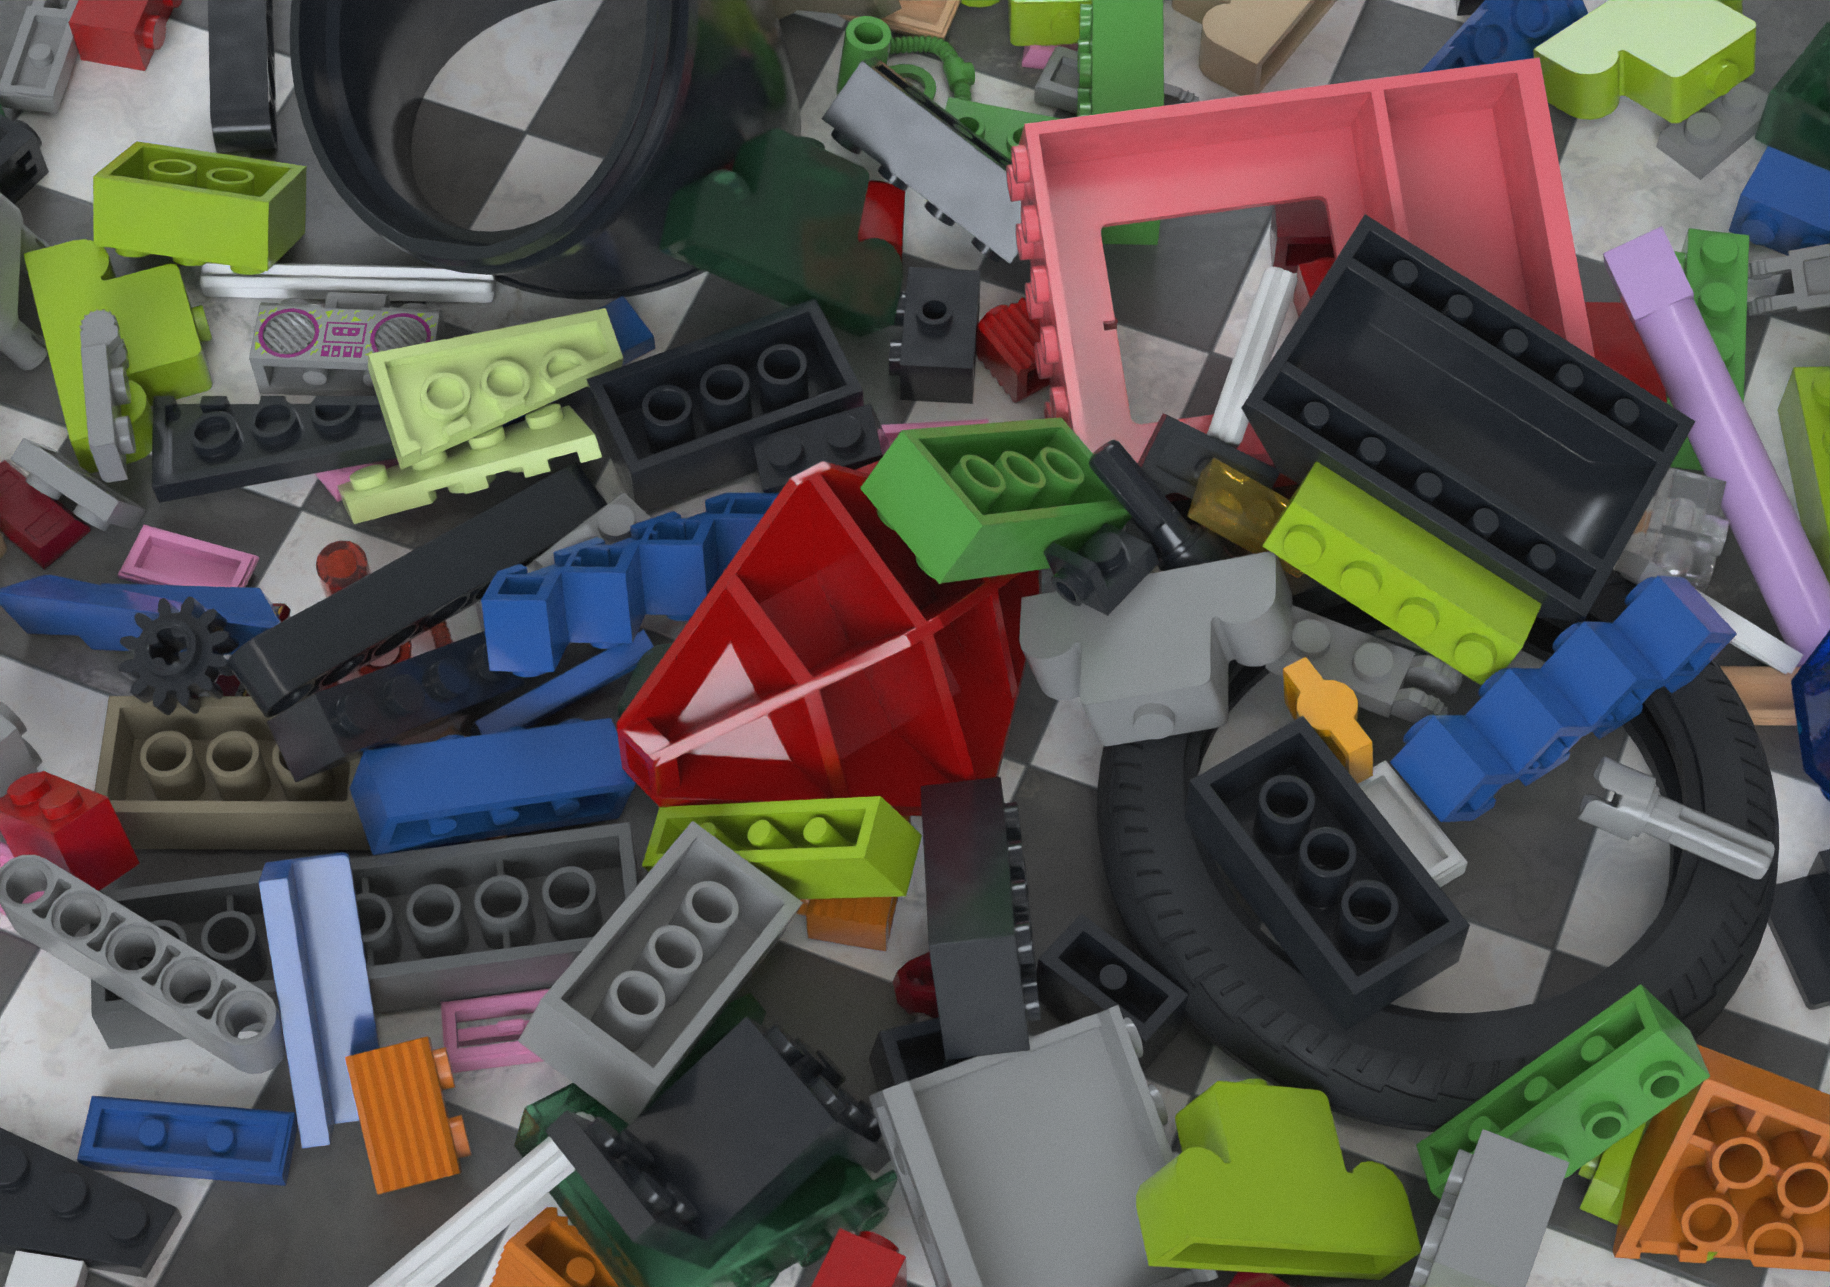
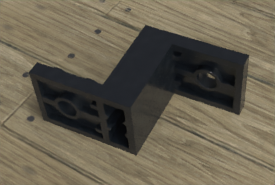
M747 1016L620 1133H617L601 1117H597L592 1122L568 1110L545 1130L633 1242L708 1270L834 1153L876 1174L891 1160L873 1108L862 1099L857 1102L845 1089L839 1088L847 1079L836 1064L820 1049L814 1052L800 1037L793 1039L777 1023L770 1029H767Z

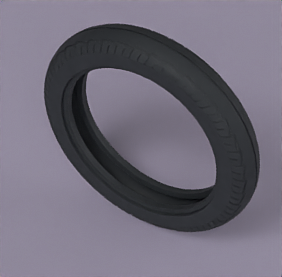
M1265 549L1259 553L1269 552V550ZM1278 557L1292 592L1293 606L1364 633L1391 629ZM1613 569L1582 622L1613 623L1627 608L1625 599L1637 585L1626 580L1619 572ZM1536 617L1521 651L1546 662L1555 653L1552 645L1556 638L1564 630L1577 622ZM1715 659L1691 682L1671 694L1665 686L1656 689L1642 703L1643 709L1641 714L1623 724L1622 727L1636 744L1653 777L1656 778V786L1660 789V795L1771 842L1775 847L1774 856L1765 875L1761 879L1753 880L1670 844L1669 882L1664 905L1657 918L1624 955L1592 979L1548 999L1498 1011L1476 1013L1433 1012L1389 1004L1346 1031L1287 953L1269 938L1240 906L1223 880L1213 856L1185 821L1189 782L1198 776L1203 758L1219 727L1171 735L1162 739H1148L1113 746H1103L1097 788V821L1102 860L1108 884L1128 937L1142 960L1189 995L1184 1017L1198 1031L1230 1058L1274 1086L1322 1091L1327 1096L1331 1111L1378 1125L1406 1130L1435 1132L1640 984L1691 1031L1694 1040L1711 1025L1735 994L1748 972L1760 946L1770 916L1777 881L1779 858V819L1773 779L1764 748L1753 721L1734 686ZM1237 660L1229 662L1228 714L1253 686L1270 673L1265 668L1266 665L1245 666L1238 663Z

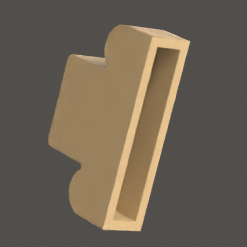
M1172 0L1171 5L1175 11L1202 24L1199 68L1203 75L1218 85L1240 96L1259 94L1337 0Z

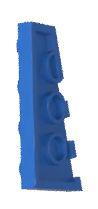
M1485 0L1419 73L1534 58V48L1587 15L1588 11L1583 0Z

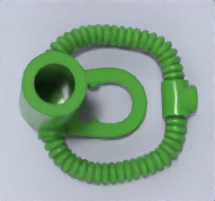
M861 16L854 18L846 27L836 91L838 96L863 60L877 57L887 65L889 53L891 55L894 53L900 54V52L905 54L906 51L909 54L912 51L913 53H917V51L922 53L924 50L925 53L929 51V53L939 56L943 62V71L949 88L954 93V98L971 101L972 93L970 92V87L975 83V70L971 62L965 63L961 57H958L954 48L942 38L938 39L936 36L933 38L927 36L925 38L922 35L920 38L918 36L913 38L908 36L906 39L903 36L901 39L900 37L894 39L889 26L881 19L873 16ZM912 64L889 66L903 78L917 80L924 88L923 93L930 99H934L936 95V82L926 70Z

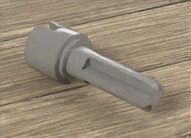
M1605 756L1597 765L1593 773L1594 778L1603 788L1615 793L1611 801L1594 794L1584 795L1577 813L1578 820L1627 841L1632 836L1639 837L1642 832L1753 880L1761 879L1769 869L1775 850L1771 842L1659 795L1660 789L1658 786H1655L1656 778Z

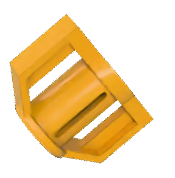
M1306 656L1283 668L1284 699L1292 718L1296 720L1301 716L1305 717L1357 784L1373 776L1372 740L1356 721L1358 718V700L1354 691L1339 681L1324 680Z

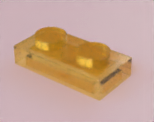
M1213 458L1201 472L1187 517L1248 551L1258 554L1269 552V550L1263 547V544L1289 502V499ZM1278 557L1284 571L1297 578L1303 575L1302 571Z

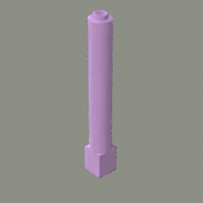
M1661 226L1603 253L1605 268L1635 331H1638L1673 407L1696 421L1687 437L1785 644L1803 654L1796 667L1810 664L1816 674L1830 667V584L1694 301V292Z

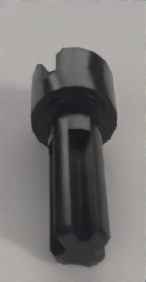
M1111 440L1103 444L1092 454L1089 460V467L1161 551L1158 555L1160 561L1157 565L1160 571L1235 558L1208 525L1199 526L1194 524L1190 526L1119 441Z

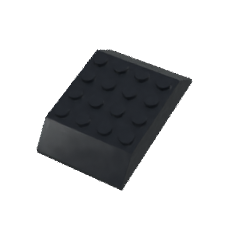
M1366 214L1241 407L1278 472L1300 485L1315 462L1321 463L1541 603V608L1536 617L1582 622L1586 618L1696 422Z

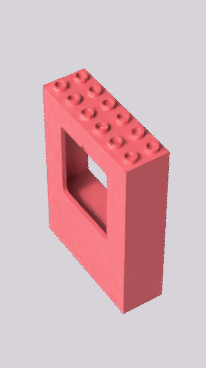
M1540 58L1026 123L1023 127L1019 145L1011 147L1012 164L1006 166L1008 192L1011 202L1021 201V223L1016 224L1017 249L1020 260H1030L1031 282L1025 283L1027 312L1029 319H1039L1041 326L1040 342H1035L1034 344L1036 369L1039 379L1049 378L1050 402H1044V418L1061 417L1092 453L1103 444L1116 440L1119 441L1138 464L1158 422L1136 424L1131 419L1117 329L1104 331V324H1111L1115 321L1101 237V230L1110 226L1316 199L1321 200L1326 206L1335 260L1366 214L1595 358ZM1214 414L1177 420L1207 434ZM1249 422L1243 440L1236 449L1276 468ZM1280 473L1273 488L1297 485V483ZM1170 493L1165 496L1170 502L1190 499L1179 493Z

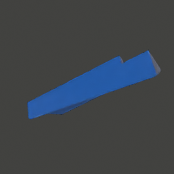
M41 575L0 588V606L27 634L79 636L92 650L129 651L121 645L120 639L125 636L138 638L143 631L137 625L134 616L137 613H142L154 621L159 617L158 603L162 598L169 601L180 612L181 605L185 599L193 597L204 606L205 612L214 608L226 618L227 624L223 631H227L239 641V646L232 652L223 655H232L252 638L281 623L278 618L280 615L273 603L260 588L111 583L97 585L55 575Z

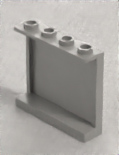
M1118 1005L1030 1037V1050L977 1056L869 1096L936 1287H1185L1195 1282H1205L1218 1278L1216 1270L1148 1265L1136 1209V1194L1139 1186L1180 1153H1172L1163 1128L1168 1123V1115L1163 1098L1153 1084L1147 1085L1138 1059L1143 1056V1046L1138 1030L1130 1018L1123 1019Z

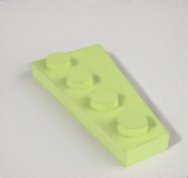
M606 308L368 354V370L401 470L588 386V378L622 367L623 355Z
M547 404L525 415L526 420L504 428L500 425L401 470L399 464L387 469L382 464L364 467L352 473L349 477V482L337 487L348 515L354 524L431 504L437 499L435 491L437 489L448 487L451 493L468 494L489 488L490 483L496 478V473L504 471L512 473L524 472L525 478L550 472V461L555 457L577 452L580 462L583 463L601 458L602 455L595 434L569 405L561 408L560 404Z

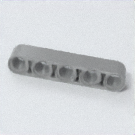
M21 855L10 859L0 868V905L13 928L22 937L240 1071L248 1074L264 1073L276 1067L283 1060L286 1054L281 1018L273 999L263 990L45 858L37 855ZM45 891L36 901L22 904L23 900L30 894ZM99 924L92 933L83 937H74L84 926ZM143 957H154L146 967L139 970H128L130 965L136 960ZM197 990H209L207 996L201 1001L194 1004H182L190 993ZM254 1023L265 1024L263 1030L256 1036L244 1039L237 1038L239 1032L246 1026Z

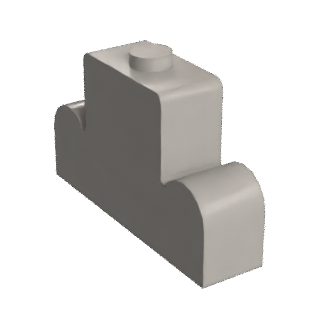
M1270 551L1148 574L1108 616L1084 603L1080 606H1074L1062 598L1057 591L1022 597L1019 640L1021 649L1041 690L1048 697L1056 700H1071L1080 697V702L1101 745L1113 746L1148 739H1162L1171 735L1218 728L1227 723L1228 664L1231 660H1237L1238 663L1245 666H1263L1274 662L1285 654L1291 645L1293 636L1292 592L1278 556Z

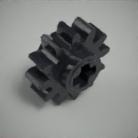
M187 597L181 605V611L179 612L169 601L162 598L158 603L159 617L154 621L142 613H137L134 616L137 625L143 631L138 638L125 636L120 639L121 645L132 652L134 658L121 663L118 669L127 678L135 681L130 693L143 703L153 700L155 708L165 715H170L177 707V701H179L182 706L196 714L200 709L199 694L205 691L216 699H221L224 696L221 687L215 680L219 674L225 676L234 675L227 665L228 660L223 657V654L235 650L239 646V641L229 632L223 631L227 624V619L214 608L205 612L204 606L196 599Z

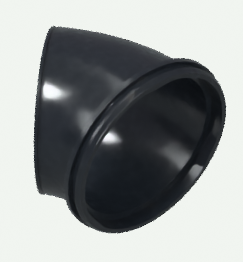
M557 0L291 1L289 36L295 95L309 142L325 175L346 204L380 237L413 257L436 267L467 274L495 275L496 281L525 292L556 298L577 300L613 299L659 291L685 282L712 269L750 242L779 208L787 193V183L793 180L801 148V116L792 62L772 0H647L645 42L640 72L623 124L607 155L592 177L560 210L529 225L493 232L469 230L454 224L436 211L423 196L414 177L411 156L412 134L417 112L426 91L436 75L466 43L505 18L526 9Z

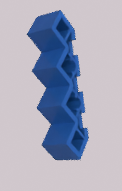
M723 493L705 500L706 512L688 518H681V514L671 511L630 525L631 537L606 545L605 540L596 537L553 552L555 563L553 565L529 573L527 567L522 564L497 571L481 599L489 670L508 671L519 677H536L546 672L555 671L568 643H590L593 647L600 649L616 648L625 643H633L645 615H666L667 618L675 621L690 620L779 493Z
M1657 575L1656 578L1649 577L1639 583L1625 599L1627 608L1613 623L1584 621L1577 622L1564 630L1552 645L1555 653L1541 668H1504L1494 673L1480 687L1478 695L1481 699L1466 715H1428L1416 722L1404 735L1403 742L1406 745L1390 763L1440 822L1473 821L1494 807L1496 800L1493 796L1505 784L1519 779L1525 787L1567 761L1570 756L1569 750L1582 736L1593 732L1600 740L1641 714L1643 709L1642 703L1656 689L1665 686L1672 694L1691 682L1737 633L1686 578Z

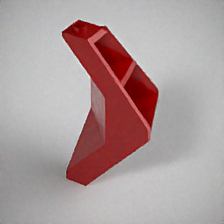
M822 461L788 480L617 721L622 769L659 807L881 796L901 816H922L920 786L999 776L1027 664V659L1021 649L1019 640L1022 597L1042 594V569L939 584L936 579L927 575L919 567L916 555L896 531L887 527L877 515V508L860 489L870 474Z

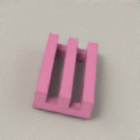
M549 989L441 1002L443 1042L448 1052L452 1072L458 1073L543 1062L544 1060L518 1041L497 1043L519 1040L529 1020L513 1019L499 1021L495 1025L457 1029V1023L534 1013L540 1000ZM481 1045V1046H474V1047L459 1048V1047H465V1046Z

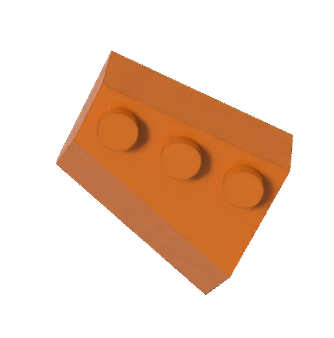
M1696 1044L1711 1077L1696 1086L1687 1095L1679 1098L1653 1116L1632 1158L1621 1218L1618 1222L1612 1250L1614 1258L1640 1259L1641 1253L1677 1255L1679 1262L1706 1264L1708 1252H1718L1713 1256L1714 1258L1751 1260L1754 1267L1830 1272V1095Z

